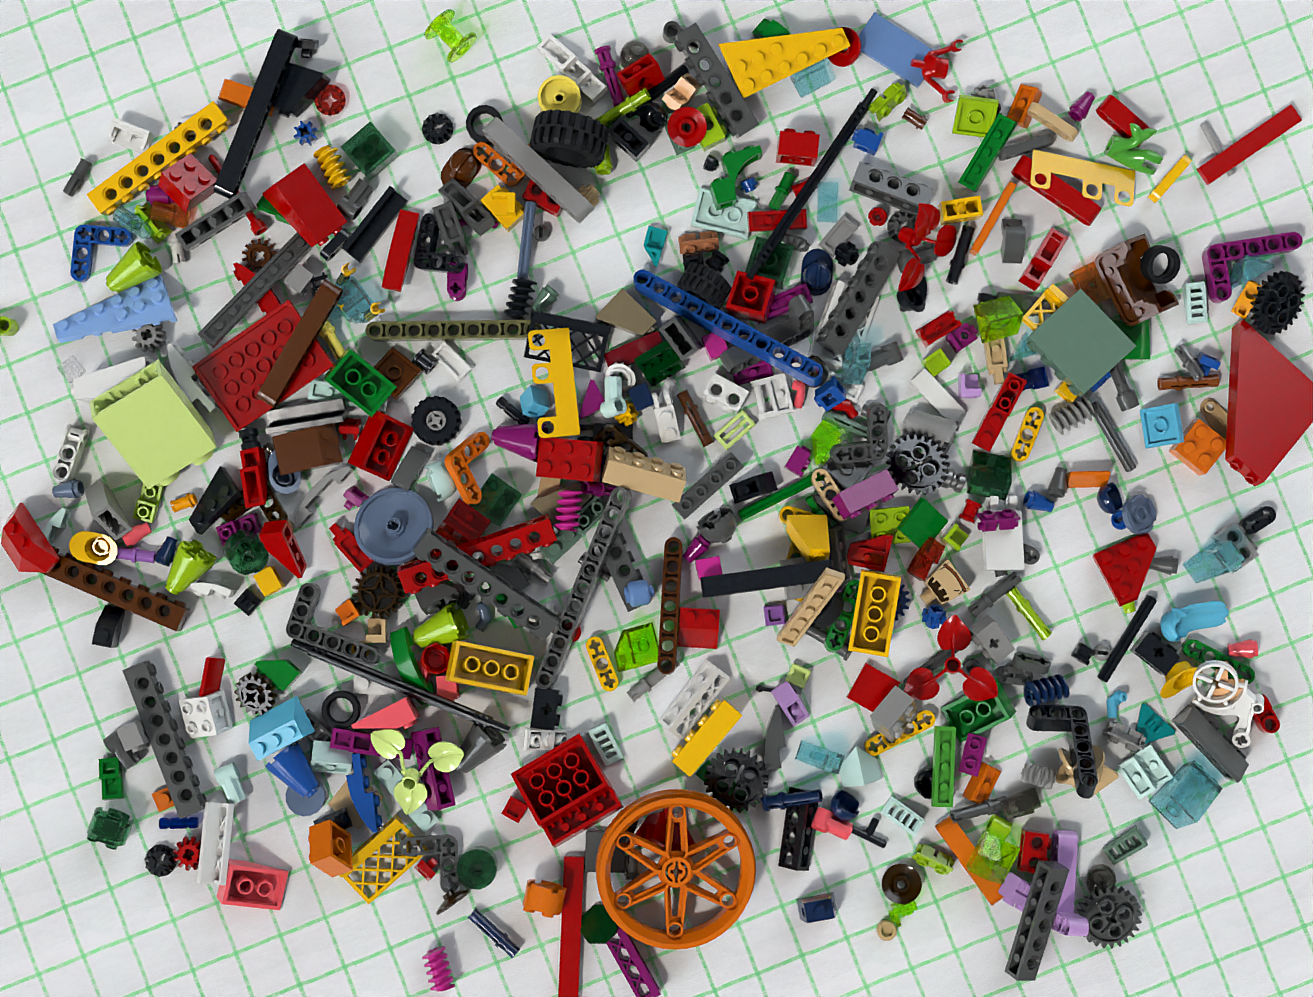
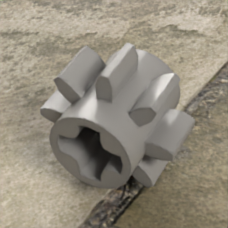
M980 85L974 89L975 93H971V96L995 99L994 89H989L988 85Z

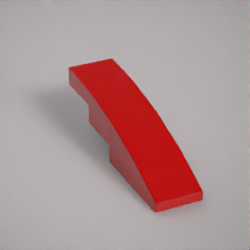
M400 209L383 276L382 288L398 292L402 290L411 259L410 254L420 218L419 213Z

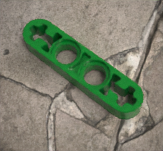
M851 580L843 590L841 598H843L844 602H849L852 605V611L845 612L843 610L837 619L844 621L846 625L844 630L837 629L836 621L830 625L824 640V647L829 652H837L844 645L853 621L856 605L854 599H857L858 593L856 592L852 598H849L852 593L850 587L855 585L858 591V580ZM838 634L839 636L836 639L838 645L833 648L831 647L832 643L829 641L833 640L835 635Z
M1187 639L1182 643L1181 649L1183 654L1202 664L1206 662L1204 659L1205 653L1210 651L1214 654V660L1230 661L1235 671L1246 672L1247 670L1249 678H1244V682L1245 680H1248V684L1253 682L1255 672L1247 665L1197 640ZM1194 643L1193 647L1202 651L1200 654L1194 651L1189 653L1188 644L1192 645ZM1214 666V667H1209V668H1211V669H1213V670L1219 669V667H1216V666ZM1228 671V677L1234 679L1233 675ZM1238 674V678L1242 679L1243 676Z

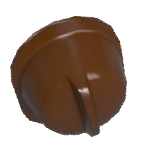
M462 148L453 153L441 171L443 185L453 178L464 188L469 186L481 168V163L474 157L472 149Z

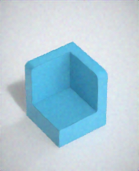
M530 385L520 396L522 414L538 420L550 408L545 390Z

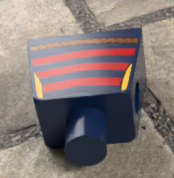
M833 892L796 899L799 917L806 923L836 917L837 908Z

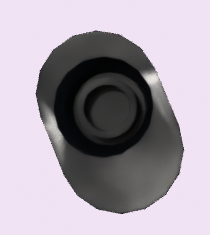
M924 276L916 287L905 291H897L896 297L901 312L915 311L919 313L925 309L927 282Z

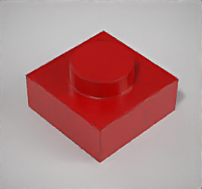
M510 796L501 814L519 823L528 806L521 800Z

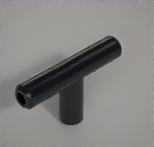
M873 817L866 831L853 825L852 834L881 848H885L887 844L885 840L873 835L879 823L878 819Z

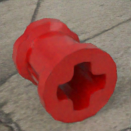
M966 499L964 510L958 517L975 524L976 513L982 508V505Z

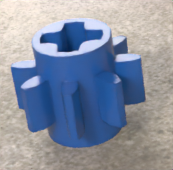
M300 121L301 125L294 127L297 131L294 138L300 139L299 143L302 146L304 143L312 146L311 142L314 139L318 140L315 136L318 129L316 127L312 128L311 121L308 124ZM309 131V135L305 134L303 136V132Z
M932 604L929 605L928 609L923 608L922 622H925L928 628H939L940 624L946 621V611H943L940 605Z

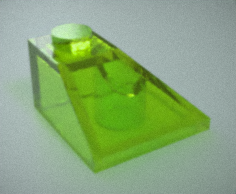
M653 622L622 630L614 651L618 672L658 662V642Z
M983 831L966 867L973 874L988 881L1002 884L1020 848L991 833Z

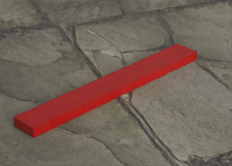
M564 856L563 888L566 887L567 889L561 919L558 997H578L584 856Z

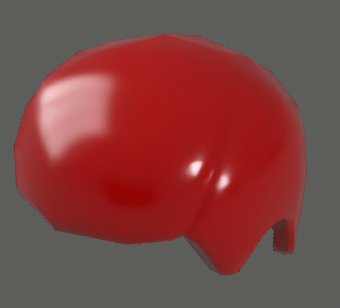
M433 643L423 650L420 659L421 664L426 671L432 674L443 673L447 670L450 653L447 647Z

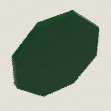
M593 905L582 916L580 933L589 944H606L617 934L618 925L612 920L604 905Z

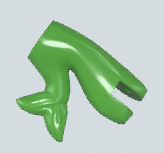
M1130 123L1132 137L1123 138L1113 135L1109 139L1104 154L1138 172L1154 175L1156 168L1145 163V159L1155 164H1161L1163 160L1162 156L1155 151L1133 149L1157 132L1156 129L1147 128L1142 130L1137 124Z

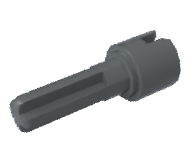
M1116 364L1110 370L1118 392L1115 398L1121 411H1126L1140 404L1135 390L1129 389L1120 364Z

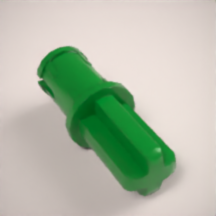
M784 172L769 202L771 209L779 210L785 197L789 195L788 191L796 178L793 174Z

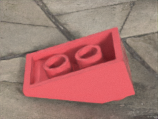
M408 696L351 726L353 729L400 728L402 726L404 729H407L418 723L416 719L421 716L412 698Z
M229 859L226 885H219L217 899L224 905L280 910L289 872L248 861Z

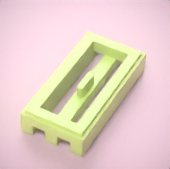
M742 410L713 436L727 451L756 424ZM743 415L745 419L721 439L720 435ZM747 421L750 423V425H748L732 441H730L728 444L725 443V441L730 436H732L738 429H740Z

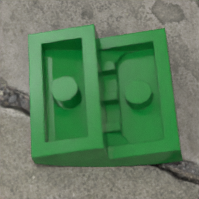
M1112 320L1136 345L1122 360L1150 359V320H1145L1134 326H1127L1122 320Z

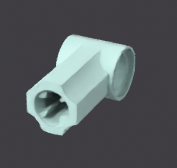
M617 376L605 378V401L600 405L602 415L606 418H611L625 413L627 409L626 402L622 398L621 377Z
M234 762L214 770L215 778L218 784L223 787L230 804H235L247 798L239 779V770Z

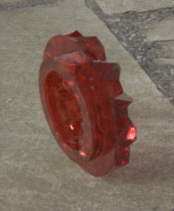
M331 84L327 85L314 99L318 111L330 117L339 114L344 109L346 102L344 92L338 86ZM330 93L332 98L337 100L332 102L331 108L328 102H325V100L329 99Z

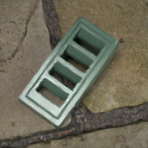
M1136 825L1104 846L1103 850L1112 864L1115 865L1148 846V843ZM1135 835L1139 842L1136 843L1132 836ZM1127 839H1128V840L1130 841V843L1132 844V847H1130V848H1129V846L1127 845V843L1125 842ZM1121 843L1126 851L1122 852L1118 845ZM1115 848L1119 856L1116 857L1111 849Z

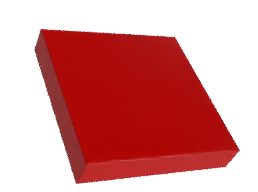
M865 663L846 697L873 712L894 686H899L900 682Z

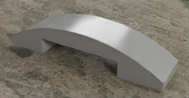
M349 466L340 468L317 482L303 499L297 511L294 525L301 528L314 514L309 509L314 501L334 480L338 484H342L354 469Z

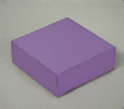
M783 604L763 606L766 626L786 624Z

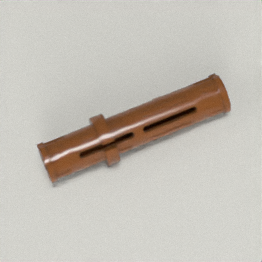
M1218 374L1205 375L1198 381H1195L1192 376L1182 377L1181 375L1171 378H1158L1157 380L1159 390L1175 389L1176 391H1181L1186 388L1219 386Z

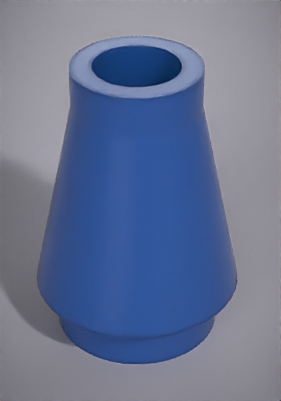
M1033 490L1027 491L1023 499V505L1027 509L1051 512L1054 508V501Z

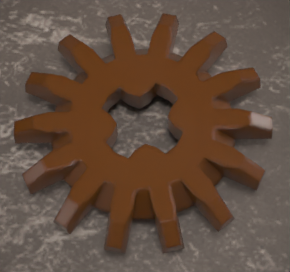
M258 239L257 244L251 240V247L247 244L245 245L248 251H242V254L247 255L246 258H242V261H248L245 267L252 266V272L256 268L259 271L272 258V255L277 253V251L271 252L274 245L271 244L268 247V240H265L264 244H261V239ZM263 251L264 260L256 261L255 253Z

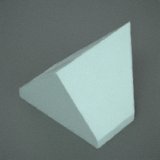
M855 746L841 766L838 767L843 787L866 785L882 779L878 759Z

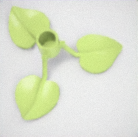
M390 728L376 730L371 733V742L375 750L382 757L393 759L397 753L400 756L403 778L394 788V797L406 815L418 809L426 800L427 788L418 781L428 766L434 763V767L437 770L451 772L459 766L464 756L463 750L457 745L441 741L434 743L429 748L428 754L432 759L428 760L419 772L414 768L406 770L403 752L401 751L406 743L403 734L398 730Z

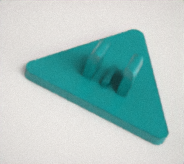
M1145 703L1141 704L1136 731L1144 734V737H1146L1144 744L1175 734V730Z

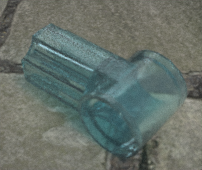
M123 206L116 208L114 211L113 220L140 239L150 237L152 228L146 221Z

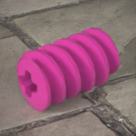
M572 490L558 492V495L563 497V499L557 500V503L562 505V507L556 508V511L561 513V515L555 516V519L560 521V523L554 524V527L559 530L579 532L574 527L580 525L575 519L580 518L581 515L575 513V511L582 508L576 505V503L582 502V499L577 497V495L583 494V492Z
M445 946L431 949L422 956V959L429 960L424 964V967L431 968L426 972V975L433 976L428 980V983H435L430 988L432 991H445L455 987V984H450L454 980L453 976H448L452 971L450 968H446L450 963L444 960L448 957L447 953H443L446 949Z

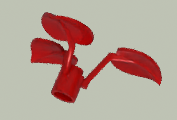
M918 203L915 230L904 226L899 231V241L905 243V248L909 249L915 257L907 262L898 286L899 291L916 287L924 276L925 266L920 263L921 258L912 247L918 246L922 240L936 244L934 254L943 257L948 255L955 246L957 230L951 224L944 225L939 230L937 240L926 238L931 233V230L938 226L940 221V211L931 204Z
M957 615L951 616L942 624L937 636L941 649H951V657L945 661V668L935 677H933L932 671L927 668H916L909 674L904 688V692L915 700H929L934 698L940 690V686L935 680L939 679L946 672L952 675L959 672L967 678L963 682L962 688L964 694L969 699L984 701L998 696L996 681L988 670L974 667L968 675L961 669V662L955 657V650L962 651L968 647L971 642V633Z

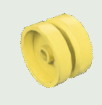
M562 75L551 76L539 87L537 97L541 112L557 109L580 113L582 105L580 90L575 81L569 77Z

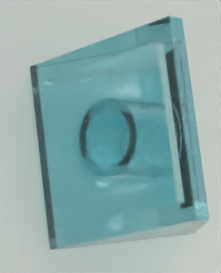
M1248 255L1234 261L1229 276L1231 289L1275 268L1274 264Z

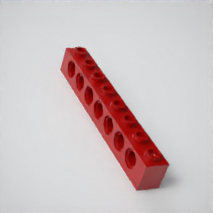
M545 514L456 547L474 558L472 555L475 552H481L483 557L475 560L486 567H492L498 563L497 561L503 559L508 561L514 559L517 554L523 552L524 554L531 553L537 547L551 546L554 544V541H557V537L549 515ZM538 532L540 536L532 539L529 537V534ZM514 538H517L521 541V543L517 546H514L510 543V541ZM494 545H499L502 547V550L500 552H493L491 548ZM438 552V553H435V554H432V555L437 556V555H440L441 552ZM418 559L397 567V574L405 594L410 592L411 594L418 593L427 586H438L441 584V581L448 579V575L434 570L431 567L432 564L426 560L421 561ZM454 560L447 562V565L450 567L456 566ZM424 572L427 576L424 579H419L416 577V574Z

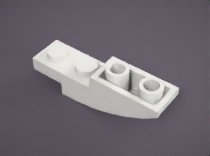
M169 343L167 350L170 366L181 390L191 403L197 404L201 401L209 412L215 414L220 410L219 406L211 394L208 395L204 391L206 388L199 379L195 380L198 376L192 366L196 363L192 359L188 361L184 356L186 352L180 345L175 346Z

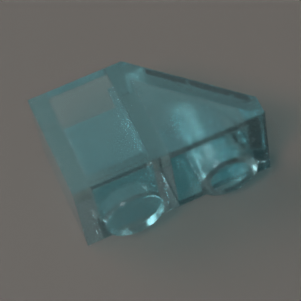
M849 343L842 356V384H862L871 364V343Z

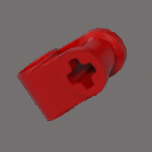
M1262 694L1264 697V710L1260 714L1254 713L1252 718L1261 732L1276 733L1280 728V721L1273 711L1270 701ZM1267 719H1270L1272 722V726L1270 729H1266L1265 727V721Z

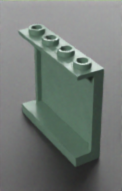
M1081 288L1025 340L1027 347L1032 352H1037L1041 356L1040 360L1047 367L1050 366L1055 371V376L1060 381L1064 380L1069 385L1068 389L1075 396L1078 395L1080 398L1136 347Z

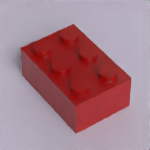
M539 437L536 476L600 483L603 443Z

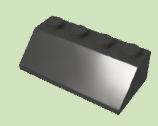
M1192 705L1186 706L1172 722L1226 779L1236 783L1240 782L1249 766L1245 761L1247 757L1239 749L1235 750L1231 746L1233 742L1226 735L1222 736L1217 731L1219 728L1213 721L1210 720L1208 722L1201 708Z

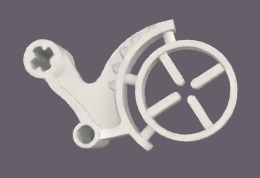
M1219 660L1204 662L1197 667L1193 674V688L1198 697L1195 696L1192 702L1202 710L1212 714L1237 715L1239 720L1232 730V742L1238 748L1249 746L1251 742V720L1254 713L1260 714L1264 710L1263 695L1254 694L1247 689L1248 680H1245L1244 683H1239L1237 672L1228 663ZM1214 666L1220 667L1215 679L1219 681V687L1230 690V692L1223 696H1212L1216 683L1213 682L1212 676L1201 673L1203 669ZM1225 669L1233 675L1235 685L1220 680ZM1196 678L1212 683L1207 694L1199 689ZM1238 687L1243 688L1238 696L1228 701L1236 694Z

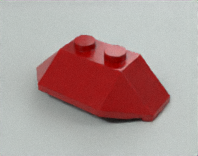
M19 503L3 527L1 545L19 572L49 573L60 558L25 505Z

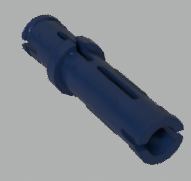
M477 908L468 917L496 943L495 946L497 948L503 949L510 958H513L520 950L507 937L506 933H502Z

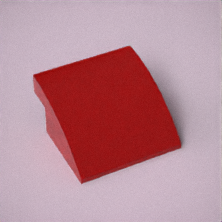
M580 733L511 773L539 827L544 829L552 846L555 848L624 808Z

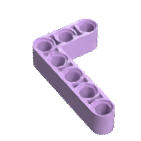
M1054 830L1052 835L1051 861H1057L1069 869V873L1051 929L1065 936H1087L1089 932L1088 920L1074 913L1078 836L1076 831Z

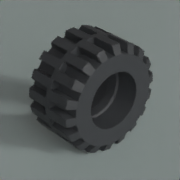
M690 263L677 283L678 288L717 309L721 308L731 291L730 284L722 275L710 267L699 263Z

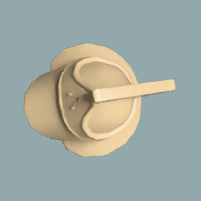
M1092 745L1098 777L1095 795L1118 778V773L1104 765V751L1099 746ZM1061 747L1058 751L1063 763L1057 771L1056 782L1072 785L1075 788L1070 752Z

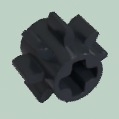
M850 241L847 244L841 243L835 249V259L843 267L847 264L851 266L859 258V249Z

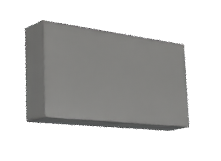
M843 215L818 246L834 257L836 247L841 243H846L859 226Z

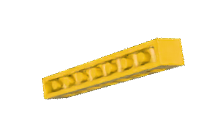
M212 101L86 195L100 214L105 216L114 214L118 210L117 207L122 203H129L134 199L133 195L137 192L145 191L150 187L149 184L152 181L160 180L161 172L188 154L194 155L198 147L209 144L213 140L212 137L217 133H224L229 128L228 125L231 124L230 120L218 104ZM206 121H211V128L208 130H204V123ZM191 132H195V140L189 142L188 134ZM175 144H180L179 152L173 153L172 147ZM163 155L164 162L161 165H157V158ZM144 167H148V174L142 177L141 170ZM128 179L133 181L130 188L125 187V182ZM116 190V198L114 200H110V192Z

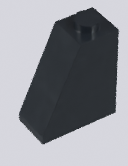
M289 62L273 107L283 117L289 118L293 116L298 118L330 83L331 79L322 72Z

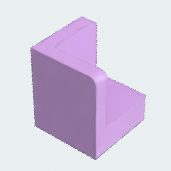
M960 373L958 375V398L981 397V389H978V375Z

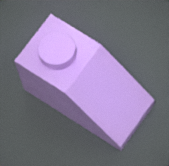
M788 681L778 685L771 691L793 727L810 716Z

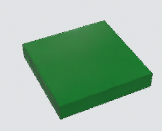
M921 497L897 529L920 550L925 552L947 524L948 520Z

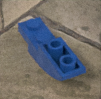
M353 753L354 773L346 775L350 796L366 826L373 833H377L380 827H382V816L378 815L377 807H380L379 795H376L375 790L367 791V788H370L369 777L365 776V768H367L366 756L360 753Z

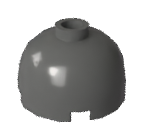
M720 507L719 512L714 514V511H711L698 521L697 524L699 526L696 527L704 539L711 543H726L732 539V535L737 528V520L731 507Z

